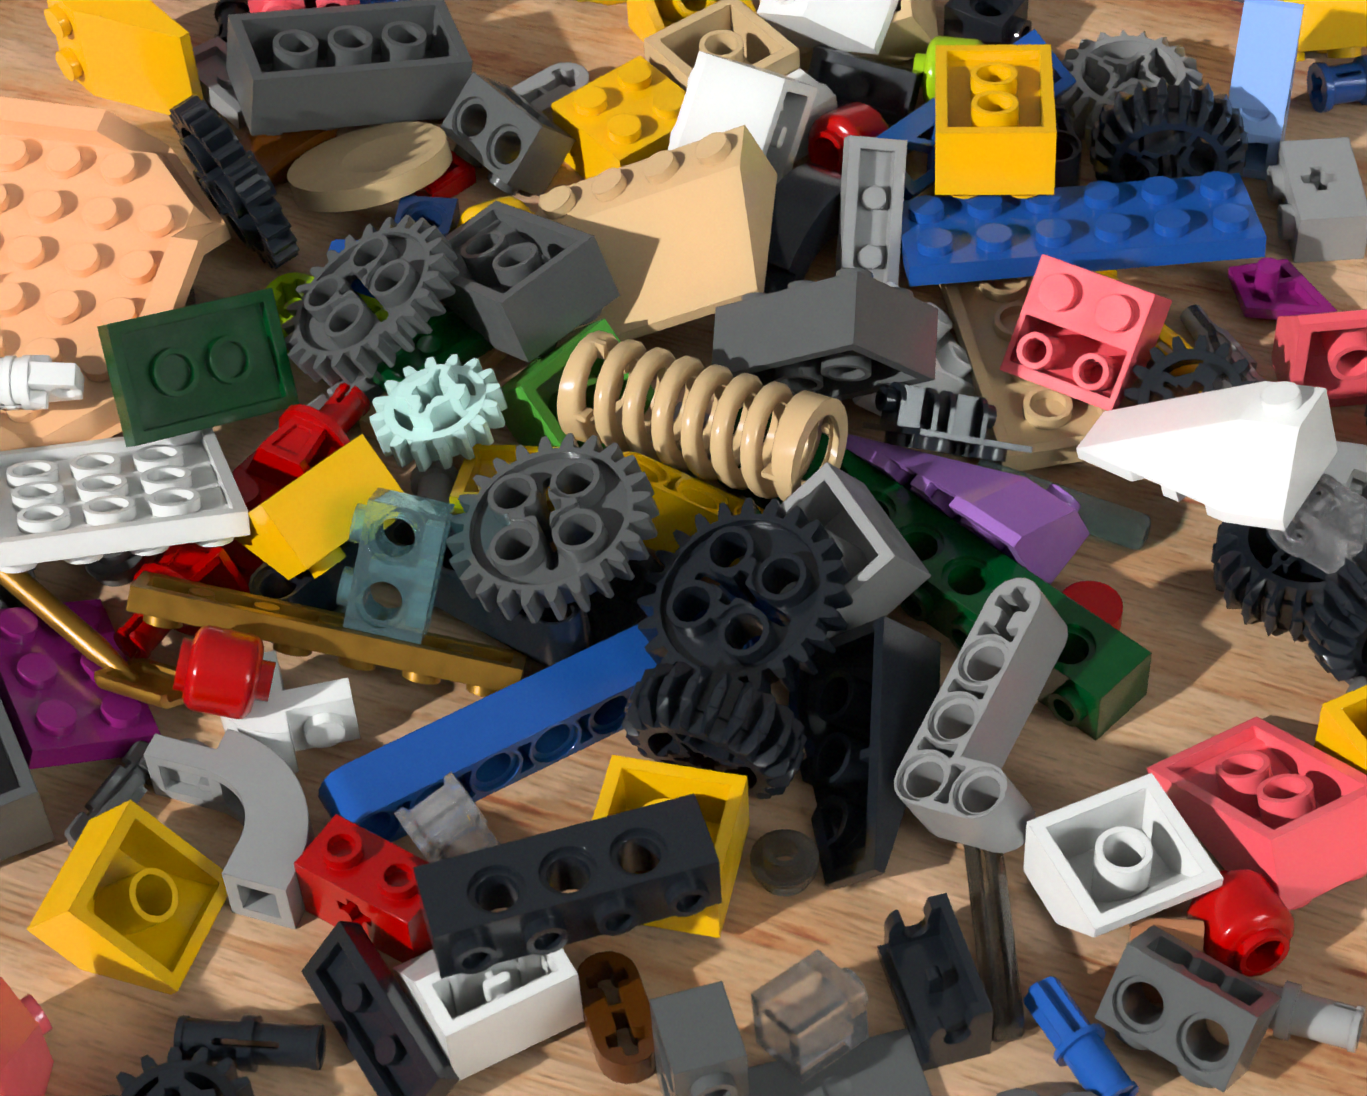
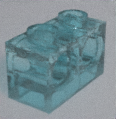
M380 487L368 499L367 505L357 503L349 534V542L359 544L355 568L344 567L337 593V605L347 607L343 627L416 644L422 643L430 628L447 546L446 539L449 536L455 504ZM391 518L406 521L415 533V543L409 546L393 544L384 533V521ZM377 582H387L394 585L402 596V605L397 608L382 607L374 600L371 594V585Z

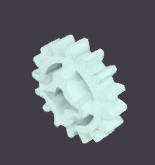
M452 354L445 364H437L432 356L426 359L425 368L416 371L409 365L404 367L403 371L406 378L401 382L387 380L384 383L389 396L375 397L372 403L376 413L369 416L383 454L386 457L393 455L397 465L402 468L414 459L419 472H425L430 467L432 461L440 460L443 468L449 469L451 468L454 456L461 454L464 458L471 460L475 458L472 448L477 443L491 445L494 439L490 429L504 427L505 420L501 411L507 409V403L492 368L483 370L479 359L476 358L471 359L462 366L458 354Z

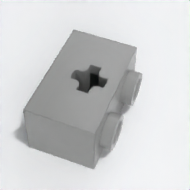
M1349 137L1280 141L1276 165L1268 166L1267 193L1270 200H1278L1277 232L1280 240H1288L1293 262L1364 259L1367 243V198Z

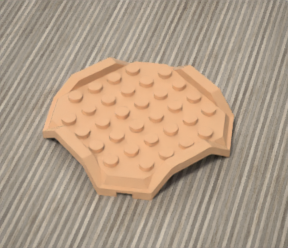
M0 96V357L9 355L22 357V355H49L52 358V362L76 363L84 375L82 400L49 402L48 409L24 410L23 408L19 410H0V451L122 437L123 432L97 326L184 307L203 256L231 239L227 224L171 146L106 109Z

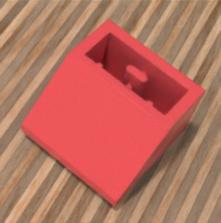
M1042 254L999 370L1107 411L1117 409L1125 397V389L1131 388L1138 378L1132 371L1134 366L1145 367L1150 360L1151 354L1149 350L1156 346L1173 300Z

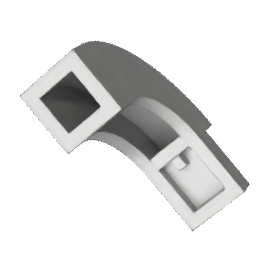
M227 729L217 749L210 748L195 739L185 738L178 740L154 734L143 755L155 794L223 812L235 818L244 826L241 837L222 871L232 912L296 930L305 912V907L294 862L311 844L315 836L305 794L292 769L277 753L265 744L231 729Z

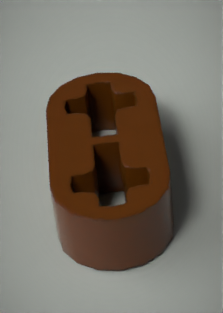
M613 951L597 952L587 957L577 969L584 1016L583 1022L597 1064L603 1074L614 1082L622 1084L639 1083L649 1078L656 1071L650 1003L638 969L630 958L622 953ZM611 980L612 985L618 988L619 1004L608 1005L604 991L598 988V982ZM627 1028L631 1041L635 1046H638L639 1052L626 1056L624 1050L618 1047L616 1030Z

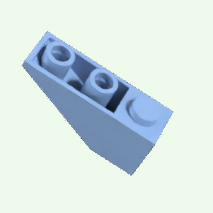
M1278 0L1244 1L1228 98L1231 108L1239 109V113L1243 118L1244 132H1247L1248 137L1246 165L1241 177L1266 180L1268 166L1276 165L1279 142L1285 140L1304 4Z

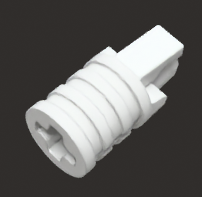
M9 355L0 357V410H19L20 408L24 410L48 409L49 402L83 399L84 375L76 363L52 362V358L49 355H22V357Z

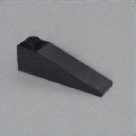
M886 616L829 638L836 649L835 653L832 655L816 651L810 657L818 670L815 676L806 673L800 668L792 673L796 690L789 692L788 707L794 713L793 717L798 718L804 725L803 733L807 737L804 746L806 758L800 765L803 782L813 786L817 807L811 817L825 885L833 889L885 873L906 805L895 792L894 778L897 769L940 690L941 643Z

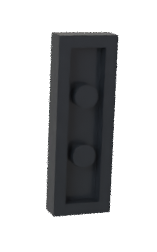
M338 921L301 972L377 1096H447L460 1080L361 924Z

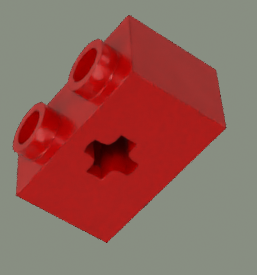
M335 814L294 862L305 911L333 926L338 921L360 923L377 950L401 963L432 950L420 906L413 867L430 862Z

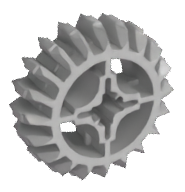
M1123 29L1119 36L1114 37L1100 32L1096 42L1089 39H1081L1078 49L1066 50L1062 63L1077 82L1070 90L1055 99V105L1063 104L1077 137L1080 140L1084 139L1087 149L1090 150L1091 132L1094 128V122L1099 121L1103 105H1114L1118 91L1134 95L1138 81L1148 88L1156 87L1162 76L1168 85H1179L1185 77H1187L1193 89L1202 86L1204 83L1202 82V73L1197 69V59L1186 57L1184 46L1169 47L1167 37H1161L1157 40L1149 39L1146 31L1139 36H1129Z

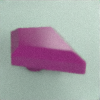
M1265 257L1260 259L1258 263L1229 267L1228 278L1244 317L1277 320L1278 316L1337 311L1287 258L1276 260L1271 257Z

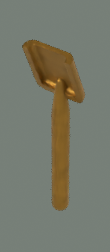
M0 572V584L86 658L103 668L94 672V680L98 687L163 709H170L184 704L183 692L173 690L177 667L146 658L125 661L102 635L29 573Z

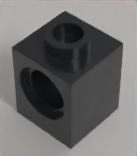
M949 0L944 6V36L978 39L984 45H1012L1032 30V23L1030 20H1027L1028 0Z

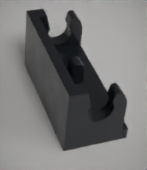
M947 893L928 897L923 908L925 917L919 923L911 926H905L899 910L892 911L887 916L884 924V944L877 946V954L904 1027L908 1028L923 1071L991 1054L993 1009Z

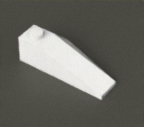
M1262 381L1104 411L1076 448L1079 459L1132 482L1144 478L1161 485L1163 496L1180 502L1187 496L1205 504L1207 515L1222 522L1281 531L1286 530L1338 452L1327 389L1297 385L1288 381Z

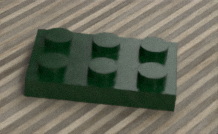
M272 288L97 326L126 447L139 446L284 410L290 405L300 404Z

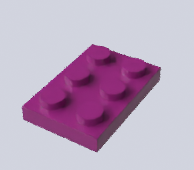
M101 599L63 602L102 635L125 661H128L126 655L118 648L113 639L115 630ZM24 606L0 609V698L29 769L121 758L125 756L135 742L143 740L150 743L154 734L161 735L147 703L98 687L94 680V672L103 668L86 658L33 611Z

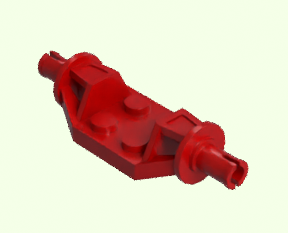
M346 382L341 383L336 388L335 393L319 410L311 406L295 404L290 405L279 417V429L264 440L258 449L232 472L248 512L310 470V467H314L350 442L346 434L371 408L370 401L362 390L354 385L347 396H345L350 390V385H347ZM235 539L229 544L218 547H203L195 542L171 545L168 550L158 554L153 563L144 564L134 575V581L143 571L250 593L248 587L250 577L264 561ZM134 613L123 627H119L113 634V639L118 648L128 657L132 658L135 655L136 659H148L151 656V652L172 629L149 625L143 621L144 615ZM183 623L181 628L174 630L194 636L202 627Z

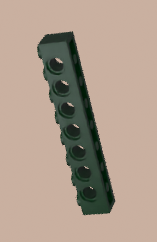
M740 408L738 411L734 424L733 435L739 424L742 408ZM771 414V416H770V418H769V420H768L767 426H766V430H765V434H764V440H765L766 435H767V433H768V431H769V427H770V423H771V419H772V414ZM824 433L821 435L814 459L801 480L807 481L819 470L824 460L829 437ZM845 449L840 470L866 485L931 574V577L900 603L903 610L911 618L929 624L949 638L951 643L960 651L994 589L1005 581L1014 578H1027L1037 584L1066 623L1068 629L1066 644L1037 699L1039 702L1050 708L1052 713L1062 723L1072 727L1075 726L1094 740H1097L1147 694L1152 652L848 449ZM718 479V482L730 491H737L746 498H752L755 504L762 509H765L772 500L756 496L749 488L738 490L727 487ZM780 497L774 498L777 499L780 504L783 503Z

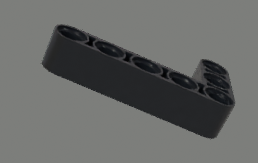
M408 498L389 510L396 519L393 524L365 543L357 533L340 546L346 557L314 579L307 569L288 580L264 562L251 575L248 584L250 594L334 611L340 605L351 601L377 576H381L546 667L594 645L588 614L578 606L576 601L567 604L564 620L558 621L552 608H545L537 623H531L524 609L512 621L505 618L500 607L487 612L478 597L471 599L449 559L453 557V554L446 543V539L456 533L449 519Z

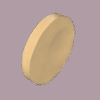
M424 122L380 124L337 136L310 149L291 165L287 173V179L295 203L306 210L327 213L354 211L395 201L428 186L446 172L451 165L452 154L445 131L436 125Z

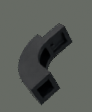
M807 163L790 171L776 184L764 293L769 294L788 289L789 283L804 280L810 265L821 248L830 239L838 236L842 173L816 163Z

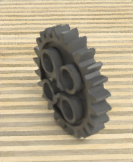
M405 215L398 224L391 217H387L379 231L370 223L366 225L362 238L357 241L351 235H348L345 239V249L339 253L331 249L326 252L329 262L324 267H312L309 270L314 276L312 282L296 288L302 299L287 306L286 310L293 317L282 324V329L288 334L284 339L286 348L290 351L287 355L316 383L323 379L329 386H334L340 378L347 385L353 384L360 370L370 379L374 376L378 363L382 361L390 368L394 366L397 351L401 348L408 352L415 350L412 339L417 333L430 334L433 331L427 323L430 317L445 314L446 309L439 301L455 294L456 290L449 281L459 275V270L453 264L458 259V256L452 250L450 242L435 225L431 226L425 218H420L415 222L410 215ZM359 278L363 285L389 313L385 321L381 322L377 315L351 287L355 279Z
M568 433L560 447L553 448L548 437L545 436L540 440L538 452L529 454L527 449L520 444L516 446L517 460L513 463L508 464L499 458L493 460L497 474L492 478L483 475H475L473 477L479 489L477 495L463 494L459 496L458 500L465 513L453 515L449 518V522L456 533L446 539V543L453 554V557L449 560L471 599L478 597L487 612L500 607L505 618L512 621L524 609L531 623H537L544 609L552 608L558 621L564 620L567 604L576 601L584 612L590 611L591 602L589 595L598 591L603 596L612 598L614 592L609 582L614 577L623 580H632L635 577L628 561L648 559L649 553L643 540L657 537L658 532L652 522V518L659 515V509L653 499L655 493L645 471H641L633 455L624 457L619 444L615 442L603 449L598 437L592 435L580 448L573 433ZM547 488H548V496H549V498H550V500H551V502H552V504H553V506H554V508H555V510L552 511V512L550 511V509H549V507H548V505H547V498H546V490H547ZM553 541L558 549L559 565L557 568H555V564L557 566L556 556L549 544Z

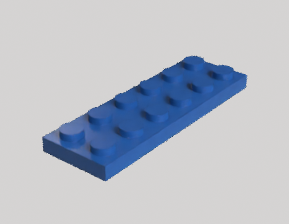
M1213 171L1203 176L1168 178L1154 176L1144 181L1120 183L1095 181L1084 186L1054 188V195H1037L1027 199L1015 198L1010 195H978L969 199H959L953 196L939 198L930 195L918 196L912 200L903 201L900 252L909 287L1033 277L1042 254L1091 271L1265 257L1267 236L1240 173L1228 174L1226 172Z

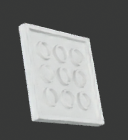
M212 427L133 447H126L124 436L0 451V572L22 573L35 568L37 563L64 560L67 563L77 565L89 564L100 560L103 554L130 551L135 555L150 556L165 552L171 545L194 542L203 547H218L231 543L234 537L250 535L248 509Z

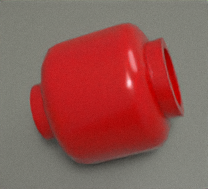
M854 102L842 105L821 115L812 124L808 134L810 160L812 163L842 173L844 138L849 135L877 137L889 129L882 115L868 104Z
M211 625L204 626L197 631L194 639L183 638L173 690L183 692L184 704L192 711L232 719H243L251 712L254 700L268 702L276 662L263 660L264 644L259 636Z
M1249 869L1219 871L1223 876L1222 886L1192 898L1187 910V919H1200V921H1204L1203 950L1208 956L1245 976L1254 977L1270 972L1286 958L1290 950V941L1294 934L1293 915L1261 873Z

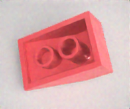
M1257 716L1147 767V773L1154 775L1189 828L1226 871L1249 869L1261 873L1289 911L1302 908L1309 904L1312 899L1346 882L1358 880L1367 874V775Z

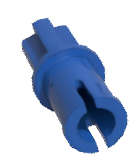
M1049 976L1042 981L1034 983L1024 997V1005L1056 1050L1053 1058L1059 1066H1068L1086 1092L1090 1091L1097 1096H1135L1138 1093L1139 1087L1135 1081L1130 1079L1103 1040L1106 1032L1100 1024H1091L1058 978Z

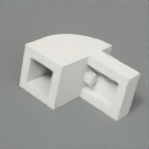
M275 650L264 652L263 660L276 662L268 702L254 700L251 712L243 719L220 716L224 732L227 729H231L260 741L277 753L294 773L299 772L295 751L315 747L326 748L340 742L360 739L349 678L285 690Z

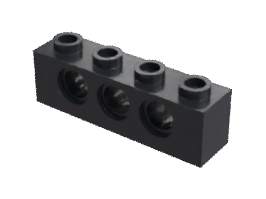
M695 793L413 867L420 906L441 979L460 973H480L489 969L494 964L531 954H551L560 950L565 945L601 935H621L638 925L664 918L692 916L701 912L706 907L722 903L720 862ZM648 871L642 874H634V872ZM572 889L578 890V891L571 892V893H564V891H566V890H572ZM499 908H508L500 912H491Z

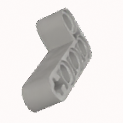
M1014 578L1005 581L995 588L988 597L894 778V788L898 797L930 833L943 839L994 853H1007L1022 846L1025 843L1026 822L1036 818L1034 809L1002 771V767L1068 638L1066 623L1037 584L1027 578Z

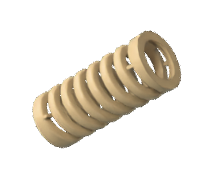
M600 330L589 333L578 343L567 361L558 388V421L566 435L573 433L575 439L586 442L592 435H595L600 443L606 447L615 442L619 444L622 452L630 451L643 454L681 472L690 470L697 478L715 481L719 479L727 487L744 490L749 488L756 496L774 499L780 497L784 502L806 482L801 480V478L805 475L814 459L822 432L829 434V440L820 468L828 462L840 469L846 449L848 418L845 406L839 399L807 390L800 391L793 396L787 384L773 381L763 386L756 375L744 372L734 377L728 367L713 364L704 368L699 359L690 356H683L676 360L670 350L656 347L647 351L639 341L627 339L619 343L613 334ZM601 358L605 361L596 382L594 409L586 407L587 382L595 360ZM629 372L625 391L619 400L624 374ZM657 374L654 396L644 415L646 396L650 384ZM685 384V394L683 402L679 410V413L673 422L676 402L683 385ZM714 393V400L711 413L709 415L705 427L703 428L705 412L708 403ZM743 403L740 421L733 435L735 420ZM771 414H772V419H771L769 431H768V433H767V435H766V438H765V440H764V434H765L766 426H767L768 420H769V418H770V416H771ZM826 416L827 421L823 424L824 417Z

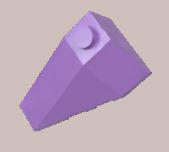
M850 434L847 436L846 449L1050 585L1090 534L1078 513L1081 504L1067 491L1051 483L1045 490L1023 476Z

